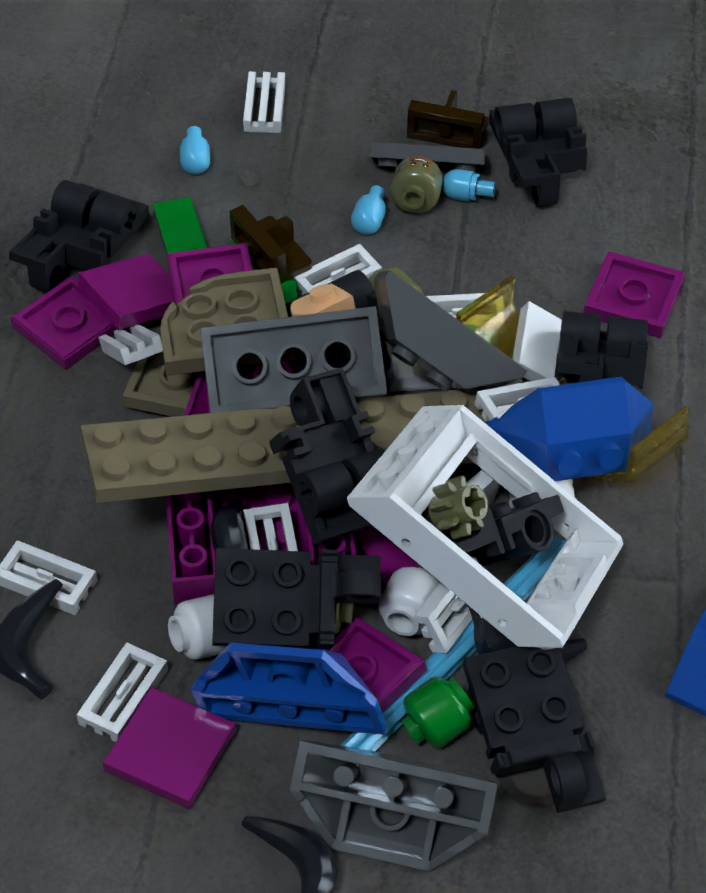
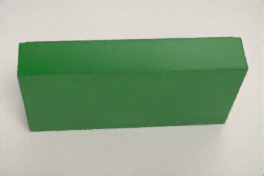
M191 197L153 204L154 217L166 255L168 253L207 248Z

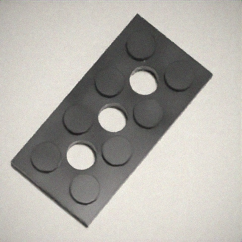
M376 306L200 328L210 413L290 406V394L303 378L338 369L329 366L325 361L327 349L337 344L345 346L351 355L349 363L343 369L355 399L387 395ZM290 350L302 352L307 359L305 368L296 374L286 372L281 366L283 355ZM248 355L258 357L263 363L261 374L254 379H245L237 371L239 361Z

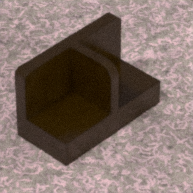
M451 90L445 106L411 100L407 116V138L452 147L480 149L489 125V118L484 113L458 109V92Z
M244 205L229 211L231 239L235 244L247 243L250 260L258 270L277 268L280 283H284L312 269V260L294 241L293 221L288 216L278 220L273 216H268L257 221Z

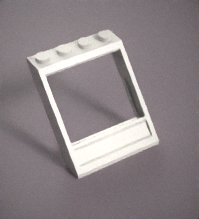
M464 405L423 406L347 497L348 504L353 510L518 647H538L543 650L563 648L623 546L622 537ZM465 456L516 498L538 492L540 500L559 495L564 512L551 517L553 529L561 534L566 541L527 602H524L421 516L431 499L435 496L432 488L446 483V480L449 479Z

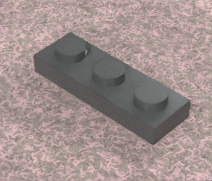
M370 142V158L378 159V166L397 167L401 160L412 156H422L431 159L437 165L439 163L454 164L453 170L461 169L476 172L477 165L484 166L485 149Z

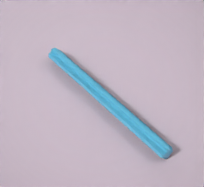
M555 535L548 549L534 553L504 585L525 601L533 593L565 541ZM473 620L447 653L434 652L425 661L427 671L383 713L387 725L385 735L353 732L340 746L375 752L402 725L401 720L408 716L403 708L404 698L431 677L439 676L447 680L463 663L464 658L469 657L476 650Z

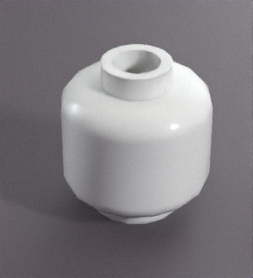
M402 567L396 570L390 577L378 604L379 612L387 627L391 631L403 636L422 634L421 630L425 624L417 623L414 615L440 584V581L424 568Z
M214 594L179 603L174 611V615L169 618L168 633L173 647L176 651L183 652L191 660L218 655L227 647L212 646Z

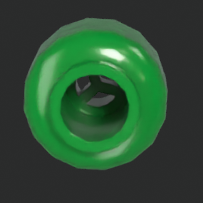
M434 676L404 698L403 708L408 716L401 720V723L417 745L426 740L430 746L440 749L469 729L472 724L470 712L475 707L454 678L446 681L439 676Z

